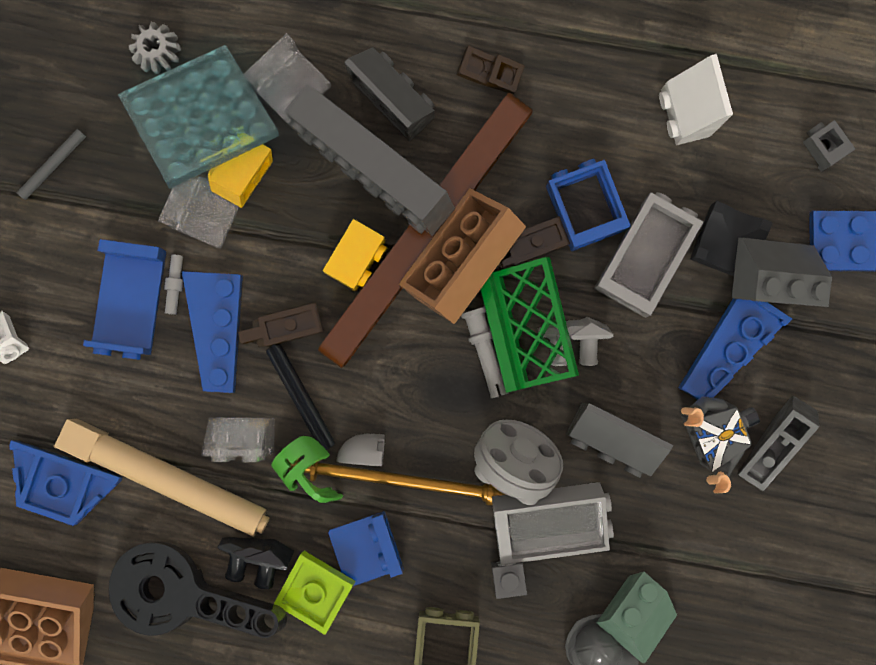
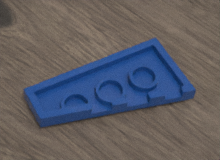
M182 271L203 391L235 393L243 276L238 274Z
M733 298L678 388L696 400L701 397L714 398L734 378L733 375L742 366H746L754 358L753 355L763 345H767L775 337L774 334L782 326H786L792 318L768 302Z

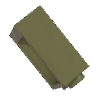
M426 607L425 611H419L414 665H422L426 623L470 627L467 665H476L480 626L479 616H474V612L468 610H456V614L443 613L444 609L438 607Z

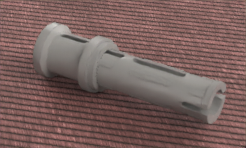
M482 307L463 313L461 318L465 319L469 329V343L471 342V345L475 344L490 392V398L499 397L496 384H498L501 395L508 394L509 392L506 393L499 362L491 340L493 339L485 315L486 309Z

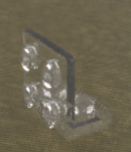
M287 33L243 74L249 85L287 123L291 120L284 110L307 83L322 95L331 87L330 82L299 52L295 41Z
M182 166L158 221L169 228L209 245L222 248L239 206L212 192L208 179L200 177L194 170Z

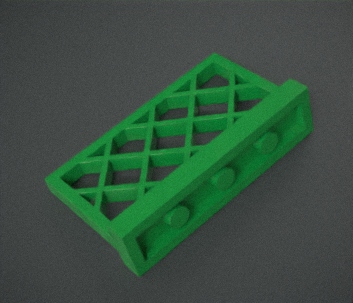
M550 257L540 258L493 272L482 286L481 292L506 393L579 376ZM543 265L545 278L541 286L528 278L534 267ZM526 270L524 275L519 273L521 271ZM512 274L520 279L514 293L506 289L504 276ZM525 284L537 290L531 304L519 298ZM542 295L550 298L553 307L548 316L536 309ZM516 302L528 309L521 323L513 318L511 312ZM532 313L545 320L538 334L526 327ZM550 324L559 330L560 337L556 345L543 338ZM523 331L535 339L528 352L520 347L518 340ZM540 342L552 350L546 363L533 356ZM557 354L566 359L569 372L560 374L550 367ZM529 361L542 368L537 379L528 381L526 373ZM547 372L552 375V376L545 377V375H546Z

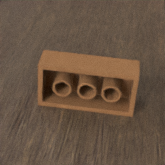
M469 188L398 285L419 302L455 324L526 226L508 207Z

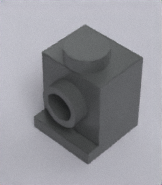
M835 120L826 126L820 122L806 132L809 138L803 141L805 147L818 163V169L821 172L855 150V147Z

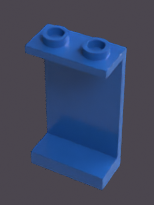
M100 239L98 251L105 254L94 331L92 341L84 340L83 346L93 347V354L111 356L112 350L123 351L122 358L140 360L141 354L151 355L166 251L160 247Z

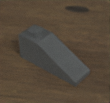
M792 395L775 415L739 470L738 475L764 491L820 427L818 411Z

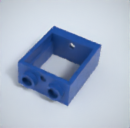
M591 159L578 165L579 169L568 173V170L565 169L551 175L552 180H549L546 185L557 217L560 216L570 241L569 248L571 251L622 233L631 227L605 160L596 163L595 159ZM596 175L613 221L575 234L558 189Z

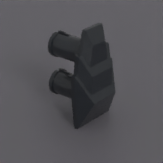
M222 538L218 545L219 550L230 555L225 573L227 580L231 582L243 581L246 564H256L259 566L254 585L265 590L273 587L276 569L287 570L294 554V550L275 539Z

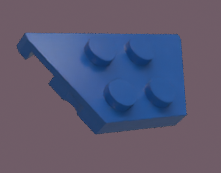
M11 440L9 444L10 450H13L15 468H12L13 480L16 483V507L72 526L77 525L123 478V476L17 440Z

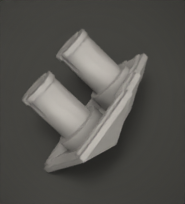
M589 317L566 321L570 339L580 340L579 364L585 366L597 365L598 339L613 337L609 327ZM550 324L543 337H547L552 344L556 345L560 337L559 330ZM557 354L551 365L566 366L567 362L565 358Z

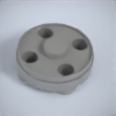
M499 420L489 425L482 433L474 449V457L477 464L474 470L476 476L482 482L491 484L498 491L517 498L526 505H535L539 499L548 496L558 483L563 471L562 456L555 444L538 429L516 420Z

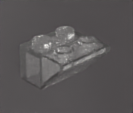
M209 418L202 447V456H211V462H230V460H236V456H242V462H261V460H266L267 455L274 453L275 418Z

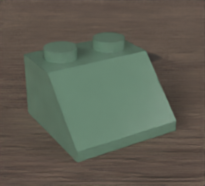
M643 571L630 575L596 623L612 635L617 642L641 663H646L676 618L677 613L668 592Z

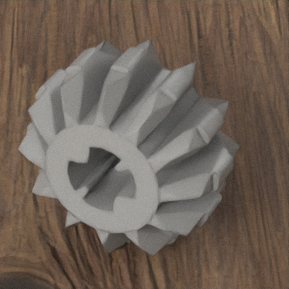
M151 21L149 29L139 25V30L142 33L140 35L131 34V38L136 42L129 45V50L134 53L132 60L136 64H141V69L145 72L152 68L155 74H160L161 67L171 71V66L168 63L170 61L179 62V58L175 53L181 51V46L176 43L178 40L177 35L174 32H169L170 29L165 24L158 28L157 24Z

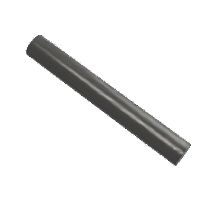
M76 129L16 193L24 200H27L86 136L79 129Z

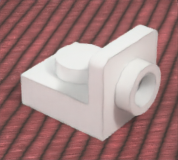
M1 311L0 362L7 364L28 351L29 347L27 343L18 338L10 316Z

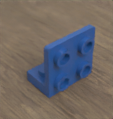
M385 511L329 530L328 534L341 573L356 581L353 586L390 574L391 578L403 574L404 566Z

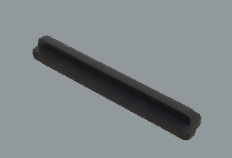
M280 344L272 345L266 350L269 359L313 438L328 450L335 445L333 437L283 347Z

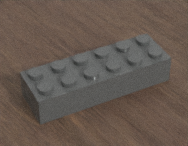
M308 83L284 110L291 120L288 123L289 126L297 132L298 137L309 146L313 144L319 149L318 152L329 162L333 163L335 161L341 167L342 172L352 180L357 179L363 184L362 187L373 197L377 198L379 195L393 213L398 216L402 213L408 220V224L420 234L425 230L433 236L454 211L455 207L445 189Z

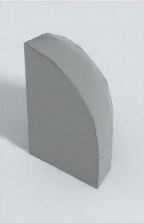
M367 433L353 436L345 441L339 449L336 462L382 466L385 435Z

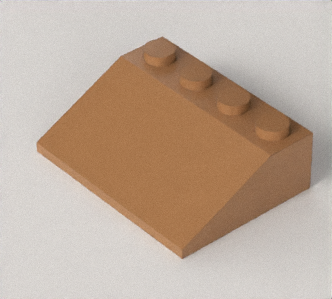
M0 568V664L83 665L94 609V584Z

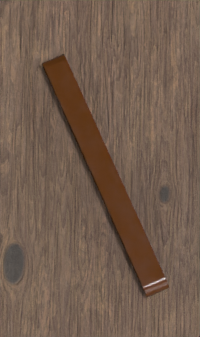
M511 93L504 97L439 186L447 191L454 207L457 206L469 188L473 190L478 188L532 114L533 109ZM408 226L318 349L321 354L340 368H343L349 362L403 288L398 284L435 234L431 236L425 230L420 234L413 227Z

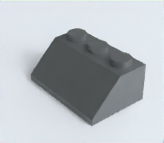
M372 47L348 58L344 62L349 80L409 142L435 118V110L433 109L435 105L431 99L424 93L419 95L412 88L415 86L413 81L404 72L399 74L392 67L394 62L385 52L382 51L379 54Z
M738 237L732 298L829 307L832 276L814 245Z
M590 403L580 404L566 432V435L572 437L571 444L585 451L590 446L599 451L597 457L611 464L618 460L626 464L625 471L641 478L643 473L652 476L673 447L672 444Z

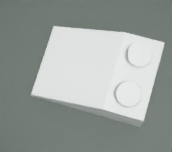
M717 54L710 55L667 81L659 93L661 107L663 110H667L669 118L667 121L668 134L670 138H674L676 145L710 137L733 115Z

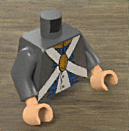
M701 397L690 407L682 408L680 415L700 464L709 471L714 472V475L707 477V483L709 485L716 484V488L713 490L714 493H727L731 488L729 477L745 453V450L752 443L747 429L759 424L760 419L753 407L739 412L736 406L723 399Z

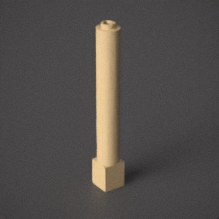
M77 418L66 420L54 445L55 448L85 462L92 461L252 537L257 532L260 534L264 532L270 517L266 516L267 509L108 436L109 433Z

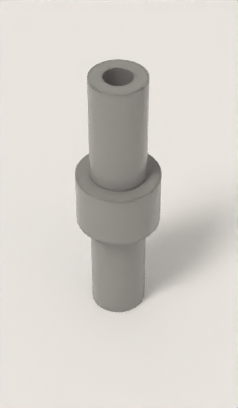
M171 255L169 278H165L164 290H167L165 314L177 315L179 292L183 290V279H181L183 256Z

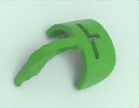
M301 436L288 444L274 458L271 466L290 491L298 488V485L294 482L297 480L305 492L320 503L343 498V494L337 493L331 487L318 488L314 486L304 475L308 467L330 456L328 451L314 438ZM302 456H305L304 459H302L299 463H297V464L288 472V474H286V472L288 471V469L291 467V465L289 464V462H290L291 464H294V463H295L297 460H299Z

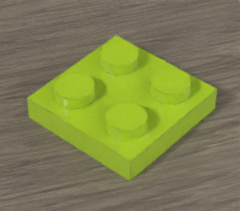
M303 551L274 604L282 607L289 614L326 635L356 581L308 552Z

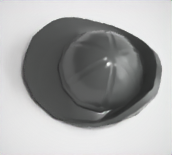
M602 614L589 615L576 621L568 633L565 650L571 665H638L639 663L635 656L596 623Z

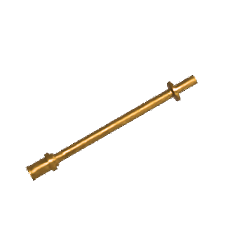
M297 460L294 464L289 462L291 467L288 470H291L301 460ZM319 461L308 467L304 472L310 473V481H315L317 475H325L478 497L485 501L486 505H492L493 496L506 495L487 483L480 486L319 463Z

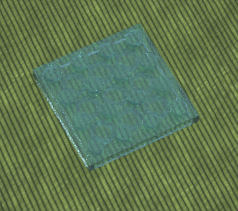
M226 45L118 94L169 189L279 136L276 126Z

